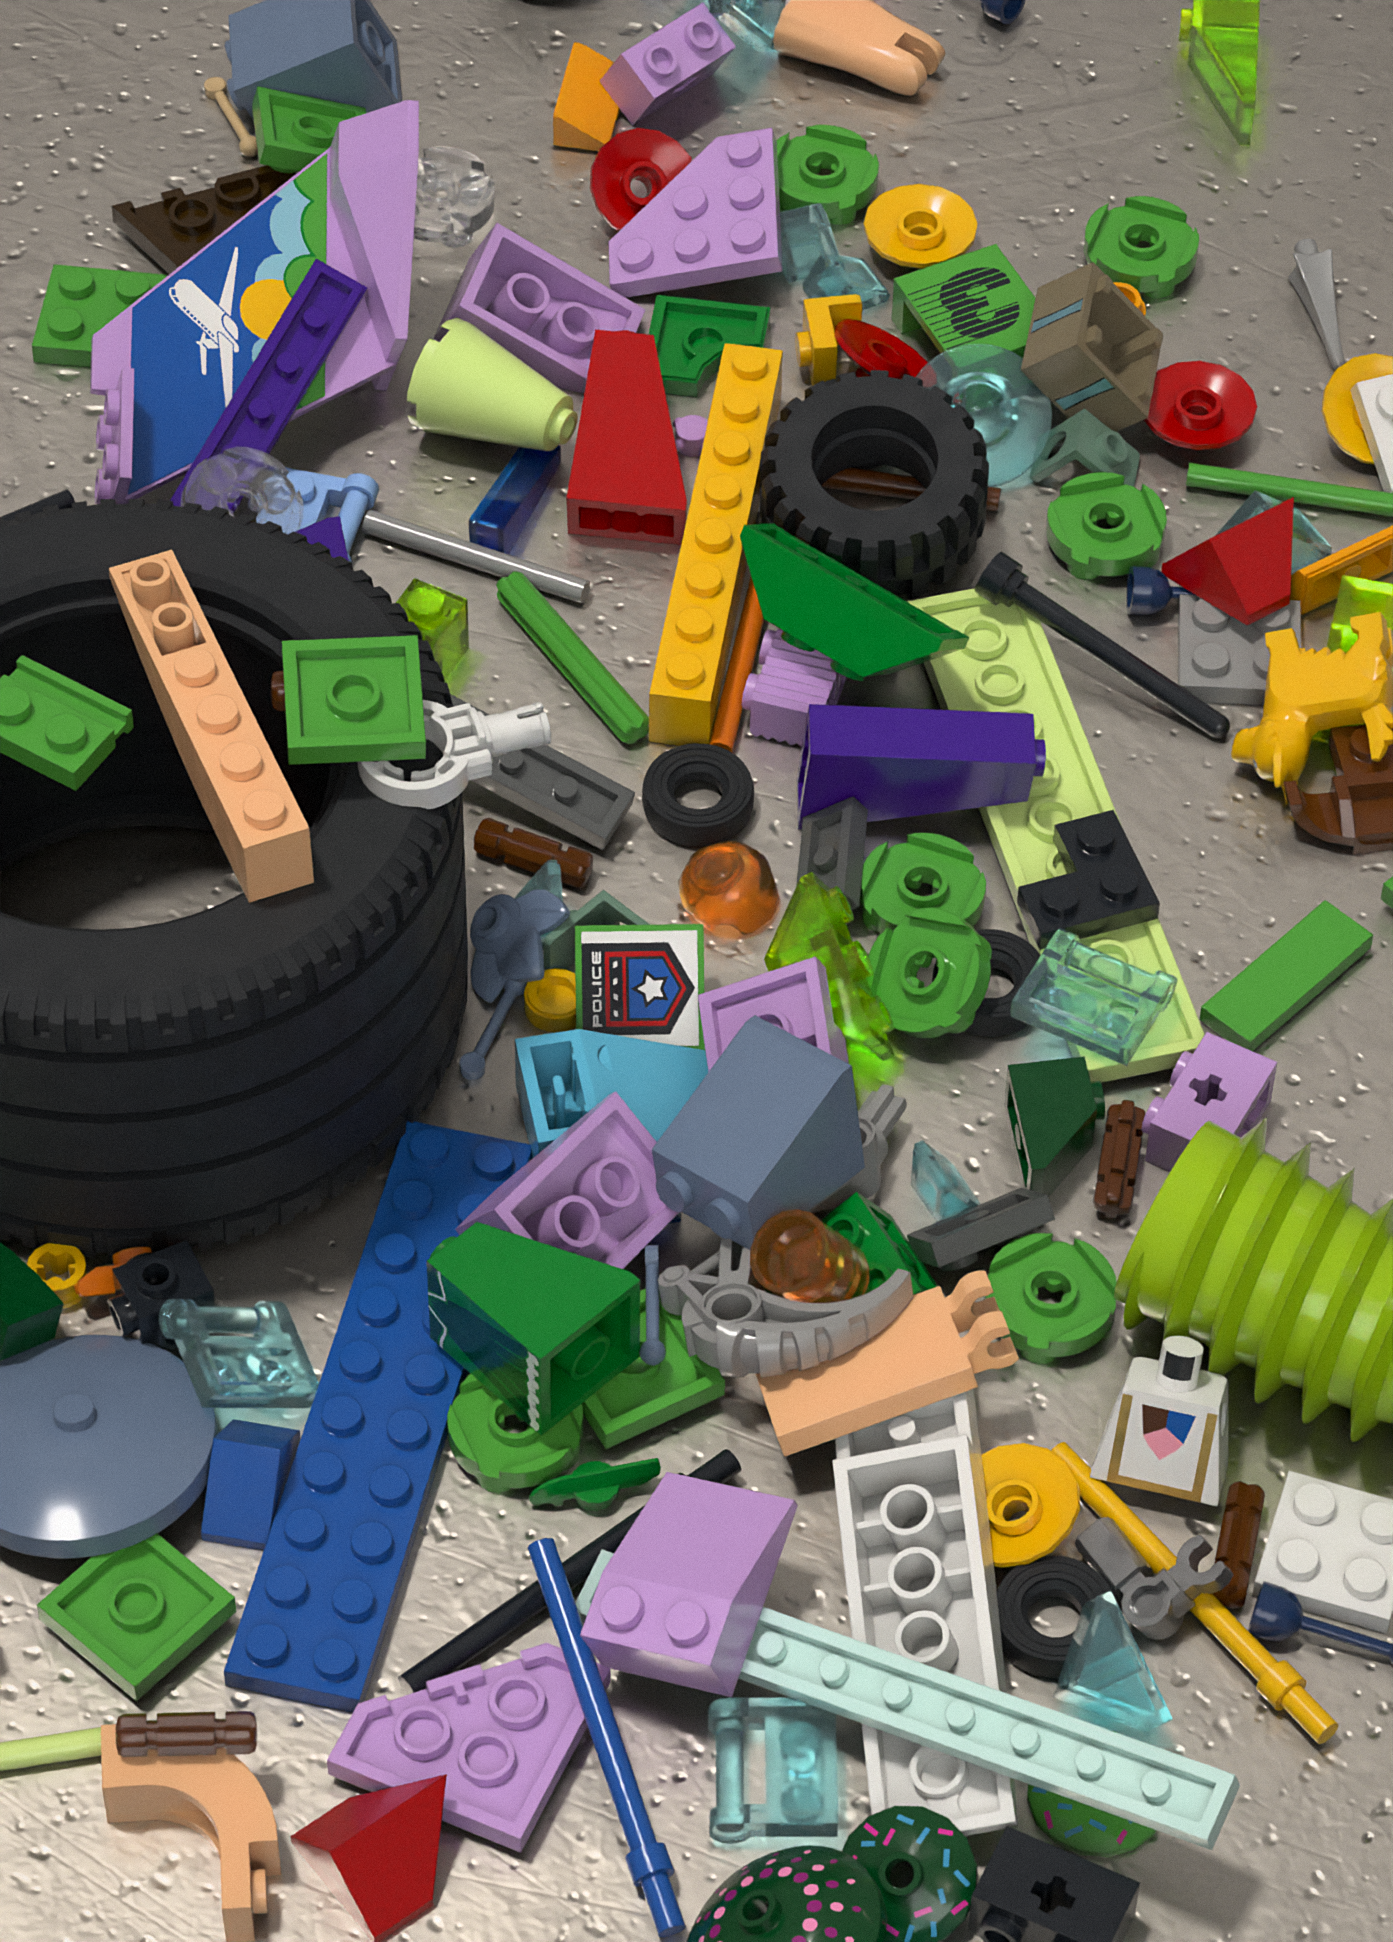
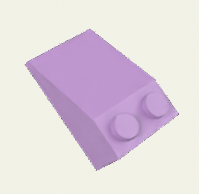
M496 223L469 258L433 340L440 342L448 333V329L441 327L444 322L454 318L462 319L474 325L558 388L584 393L595 329L608 331L628 330L636 333L646 309Z
M615 1091L604 1098L499 1186L455 1230L460 1235L474 1223L480 1222L623 1269L679 1212L668 1208L659 1199L656 1190L657 1180L652 1156V1148L657 1143L656 1140Z
M666 1472L604 1568L580 1634L581 1638L598 1661L611 1669L732 1697L798 1506L793 1499Z

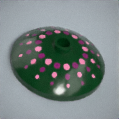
M795 1846L762 1856L743 1866L727 1878L714 1891L699 1912L686 1942H884L887 1927L886 1907L877 1883L863 1865L852 1856L824 1846Z

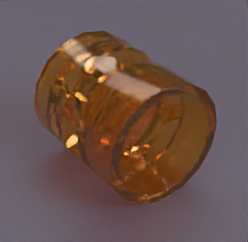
M803 1210L782 1211L768 1219L756 1233L750 1248V1266L755 1279L768 1291L781 1298L805 1303L840 1302L864 1295L869 1284V1265L864 1253L839 1232L834 1231L817 1216Z

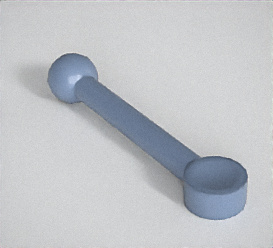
M506 980L504 984L505 992L473 1052H468L460 1058V1072L464 1078L476 1080L485 1074L484 1057L515 998L524 994L528 982Z
M646 1245V1341L641 1345L639 1354L642 1361L647 1365H657L664 1360L666 1355L665 1346L659 1341V1245Z

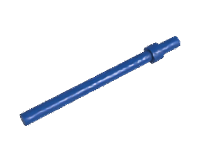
M553 1538L537 1540L531 1543L527 1549L630 1850L625 1856V1861L633 1885L643 1889L658 1936L669 1937L678 1934L686 1928L670 1881V1877L675 1871L666 1844L656 1840L592 1651L580 1636L583 1623Z

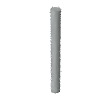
M373 510L367 512L363 521V533L501 578L508 577L512 572L518 571L523 573L536 589L581 604L585 602L589 593V580Z

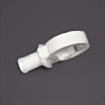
M423 700L425 738L433 742L443 753V757L435 766L425 771H413L411 773V782L404 781L403 770L394 767L388 761L358 762V771L366 787L379 798L401 806L434 809L447 804L460 795L466 788L469 780L492 775L493 757L525 748L550 744L551 730L546 712H544L541 702L484 716L481 711L477 712L474 707H471L470 703L447 708L442 704Z

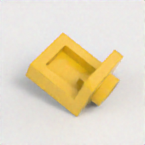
M852 294L803 299L802 332L795 333V351L798 366H808L812 386L821 381L826 382L836 379L837 345L839 343L834 337V328L838 322L844 319L862 321V301L860 295Z

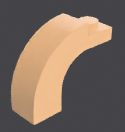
M116 1724L101 1725L102 1791L107 1823L148 1820L170 1821L187 1826L202 1835L211 1844L220 1859L222 1914L226 1942H254V1914L268 1913L266 1876L281 1875L276 1822L270 1802L257 1778L234 1754L226 1755V1748H216V1755L158 1756V1749H148V1756L123 1757L118 1754L116 1748Z

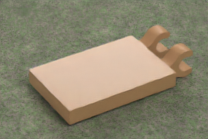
M979 1270L966 1274L958 1281L953 1292L945 1298L940 1286L913 1295V1299L893 1322L877 1335L842 1356L820 1362L818 1366L805 1370H787L786 1374L761 1377L760 1374H756L784 1457L977 1388L978 1385L974 1374L987 1369H1001L1014 1364L1019 1358L1011 1337L1001 1339L998 1342H991L996 1338L1010 1334L995 1297L974 1302L980 1297L994 1293L986 1271ZM969 1330L964 1337L960 1338L958 1333Z

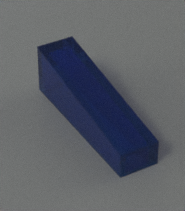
M560 445L552 451L523 447L517 449L469 518V542L508 555L510 554L561 463Z

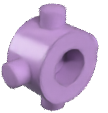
M697 415L678 417L674 420L673 427L675 428L677 452L679 451L681 454L689 457L701 456L708 420Z

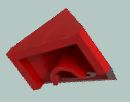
M1294 497L1163 563L1161 572L1168 579L1247 626L1289 605L1291 595Z
M447 1774L349 1797L291 1835L292 1845L372 1942L382 1941L433 1906Z

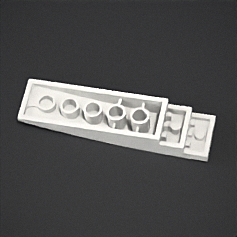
M974 1389L835 1438L837 1459L832 1461L852 1638L1007 1693ZM862 1724L872 1815L893 1806H923L949 1818L965 1836L1002 1830L1006 1826L1011 1828L1018 1827L1014 1778Z

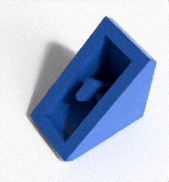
M233 1419L213 1438L201 1528L202 1540L264 1550L300 1440V1430Z

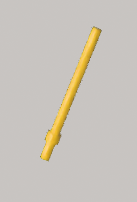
M1066 1442L1059 1443L1052 1448L1051 1451L1067 1462L1079 1485V1496L1100 1518L1109 1517L1116 1522L1150 1565L1154 1574L1163 1567L1169 1570L1176 1564L1177 1557L1103 1480L1090 1478L1091 1468ZM1201 1593L1193 1600L1196 1605L1190 1611L1258 1681L1256 1690L1275 1710L1285 1709L1318 1744L1326 1742L1335 1734L1339 1724L1305 1690L1306 1680L1288 1661L1282 1660L1278 1662L1212 1593Z

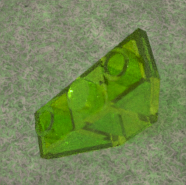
M810 872L800 877L764 957L768 972L816 956L826 967L834 1023L845 1037L846 1048L885 1061L895 1056L887 1035L888 1032L894 1030V1024L882 999L878 995L873 997L867 978L874 975L871 961L860 942L857 940L853 942L848 930L847 923L854 920L851 907L839 887L836 886L830 889L813 872Z

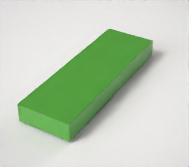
M1324 900L1201 1006L1199 1020L1227 1041L1254 1051L1370 950L1373 934Z

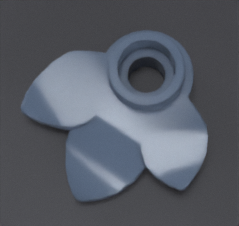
M540 889L532 890L517 899L506 894H499L486 900L477 909L470 927L471 942L476 948L470 973L472 986L480 997L492 1003L499 995L507 979L516 982H530L544 978L541 935L553 931L570 916L569 909L559 897Z

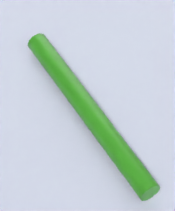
M1189 463L1186 486L1282 501L1294 497L1295 503L1393 517V493Z

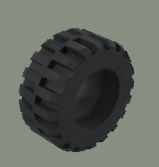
M871 370V376L856 377L855 371L836 376V383L827 386L824 381H821L805 390V400L802 401L798 397L792 399L780 411V420L770 425L765 436V449L761 452L760 459L761 524L773 523L894 595L906 593L908 598L912 599L928 593V586L932 581L938 586L943 585L956 575L957 564L960 566L966 564L976 551L977 539L982 536L986 522L989 462L986 460L987 446L982 433L974 429V419L961 405L952 408V396L937 386L928 390L923 387V380L907 374H904L903 379L888 377L889 371ZM863 464H881L898 468L912 475L926 490L913 501L900 507L873 511L843 504L828 494L822 485L830 477L849 467Z

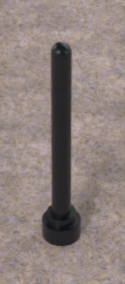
M999 552L987 565L976 584L975 592L994 605H998L1000 602L1008 607L1013 604L1017 605L1210 736L1222 738L1228 734L1230 722L1226 716L1029 585V577L1021 572L1023 566L1004 552Z

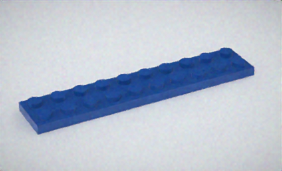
M406 1122V1133L400 1138L224 1668L225 1686L352 1713L358 1703L365 1701L447 1439V1414L450 1403L452 1406L453 1401L460 1394L459 1386L465 1380L467 1370L430 1338L427 1260L443 1240L451 1236L458 1237L459 1234L455 1229L499 1186L532 1160L531 1144L419 1122Z

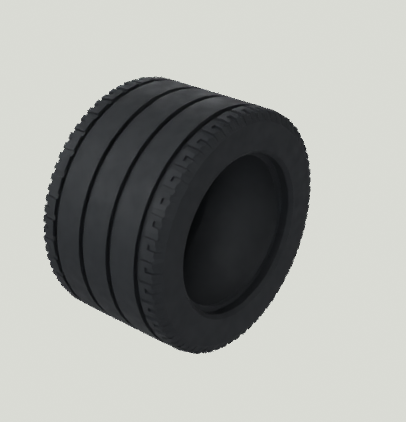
M100 499V504L87 506V501L72 503V508L59 509L58 505L43 507V512L31 515L30 511L15 514L14 520L4 522L0 518V678L4 674L10 676L17 669L16 661L23 655L131 709L134 728L128 734L122 732L115 740L116 748L76 791L0 753V871L43 847L93 831L127 826L157 825L178 826L215 833L157 702L109 577L110 567L172 550L309 826L314 883L250 903L243 892L220 905L187 917L134 928L102 930L66 928L40 924L0 912V1239L10 1242L15 1237L22 1240L23 1246L37 1249L40 1245L46 1243L74 1246L85 1257L95 1258L96 1253L108 1252L109 1258H112L113 1254L134 1247H149L152 1253L185 1240H187L190 1247L196 1246L197 1251L212 1249V1243L224 1240L226 1244L240 1241V1235L252 1232L254 1236L269 1232V1225L276 1222L281 1226L294 1220L295 1213L303 1210L308 1214L320 1208L321 1200L325 1197L332 1200L343 1193L344 1184L347 1182L356 1184L366 1177L368 1166L375 1168L385 1159L387 1148L395 1149L398 1147L400 1138L406 1133V1122H418L421 1110H427L433 1102L436 1089L440 1088L444 1079L446 1068H449L454 1058L467 1004L468 937L463 792L447 804L434 809L401 806L379 798L366 787L359 774L358 762L288 765L285 711L274 709L271 702L272 675L277 671H283L282 641L418 635L422 699L442 704L447 708L453 707L448 684L444 680L438 662L434 659L428 641H423L421 631L414 622L408 621L406 611L399 603H392L390 594L381 586L374 587L372 578L363 570L354 571L352 563L341 556L331 557L329 548L320 542L311 545L307 542L306 536L294 531L289 534L283 533L282 526L271 521H267L264 524L257 523L254 516L241 514L238 517H234L229 514L228 509L215 506L212 510H203L201 504L186 503L184 507L173 506V501L158 499L156 504H145L144 499H129L128 504H116L115 499ZM426 739V759L388 760V762L394 767L401 768L404 772V781L411 782V773L413 771H425L433 768L443 757V753L433 742Z

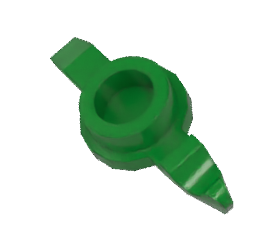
M652 1458L617 1466H611L601 1461H589L579 1465L570 1475L561 1476L543 1483L532 1491L529 1501L535 1506L551 1503L557 1507L563 1506V1501L575 1499L578 1505L586 1510L600 1511L612 1504L621 1489L641 1486L658 1476L661 1471L659 1459Z

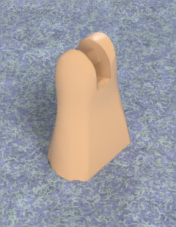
M790 0L781 12L773 38L774 49L779 55L843 70L864 78L884 89L905 96H912L918 92L926 83L927 75L937 70L946 54L945 49L935 38L893 15L873 0Z

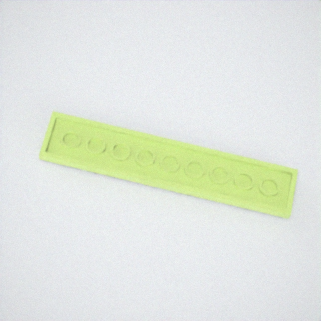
M975 588L907 601L937 620L970 637L965 649L924 662L941 710L1030 713L1034 716L1035 739L1045 740L1046 761L1043 777L1033 776L1028 801L980 807L979 810L1028 940L1041 955L1047 974V990L1073 1058L1085 1056L1090 1081H1100L1101 1083L1174 1068L1184 1051L1194 1053L1205 1034L1159 918L1039 950L1017 904L1019 886L1069 874L1053 842L1054 826L1056 824L1114 810L1117 816L1041 622L1015 604L1010 607L1002 602L998 605L992 604L977 594Z

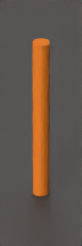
M751 576L709 743L733 752L743 711L742 697L745 684L753 670L764 625L763 614Z

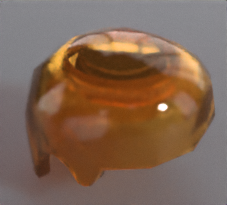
M726 841L698 849L690 856L678 880L682 907L690 915H694L695 919L709 931H713L718 925H730L743 935L753 933L773 918L780 902L777 883L768 860L763 854L741 842Z

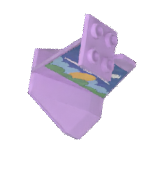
M405 100L339 122L330 148L92 336L90 394L105 395L103 415L99 414L96 429V450L104 452L102 469H97L95 504H100V499H115L116 504H127L129 499H137L187 473L315 259L320 260L368 288L290 421L371 380L375 390L387 391L408 337L419 157V101Z

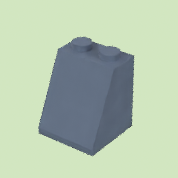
M265 0L228 15L230 40L225 41V50L232 65V78L227 80V86L235 106L239 110L246 109L252 119V103L257 86L366 108V113L402 102L397 40L370 0Z
M756 1015L751 1017L744 1023L652 1148L657 1180L656 1190L659 1199L671 1210L682 1212L711 1228L721 1238L731 1239L754 1253L758 1252L865 1168L852 1065Z

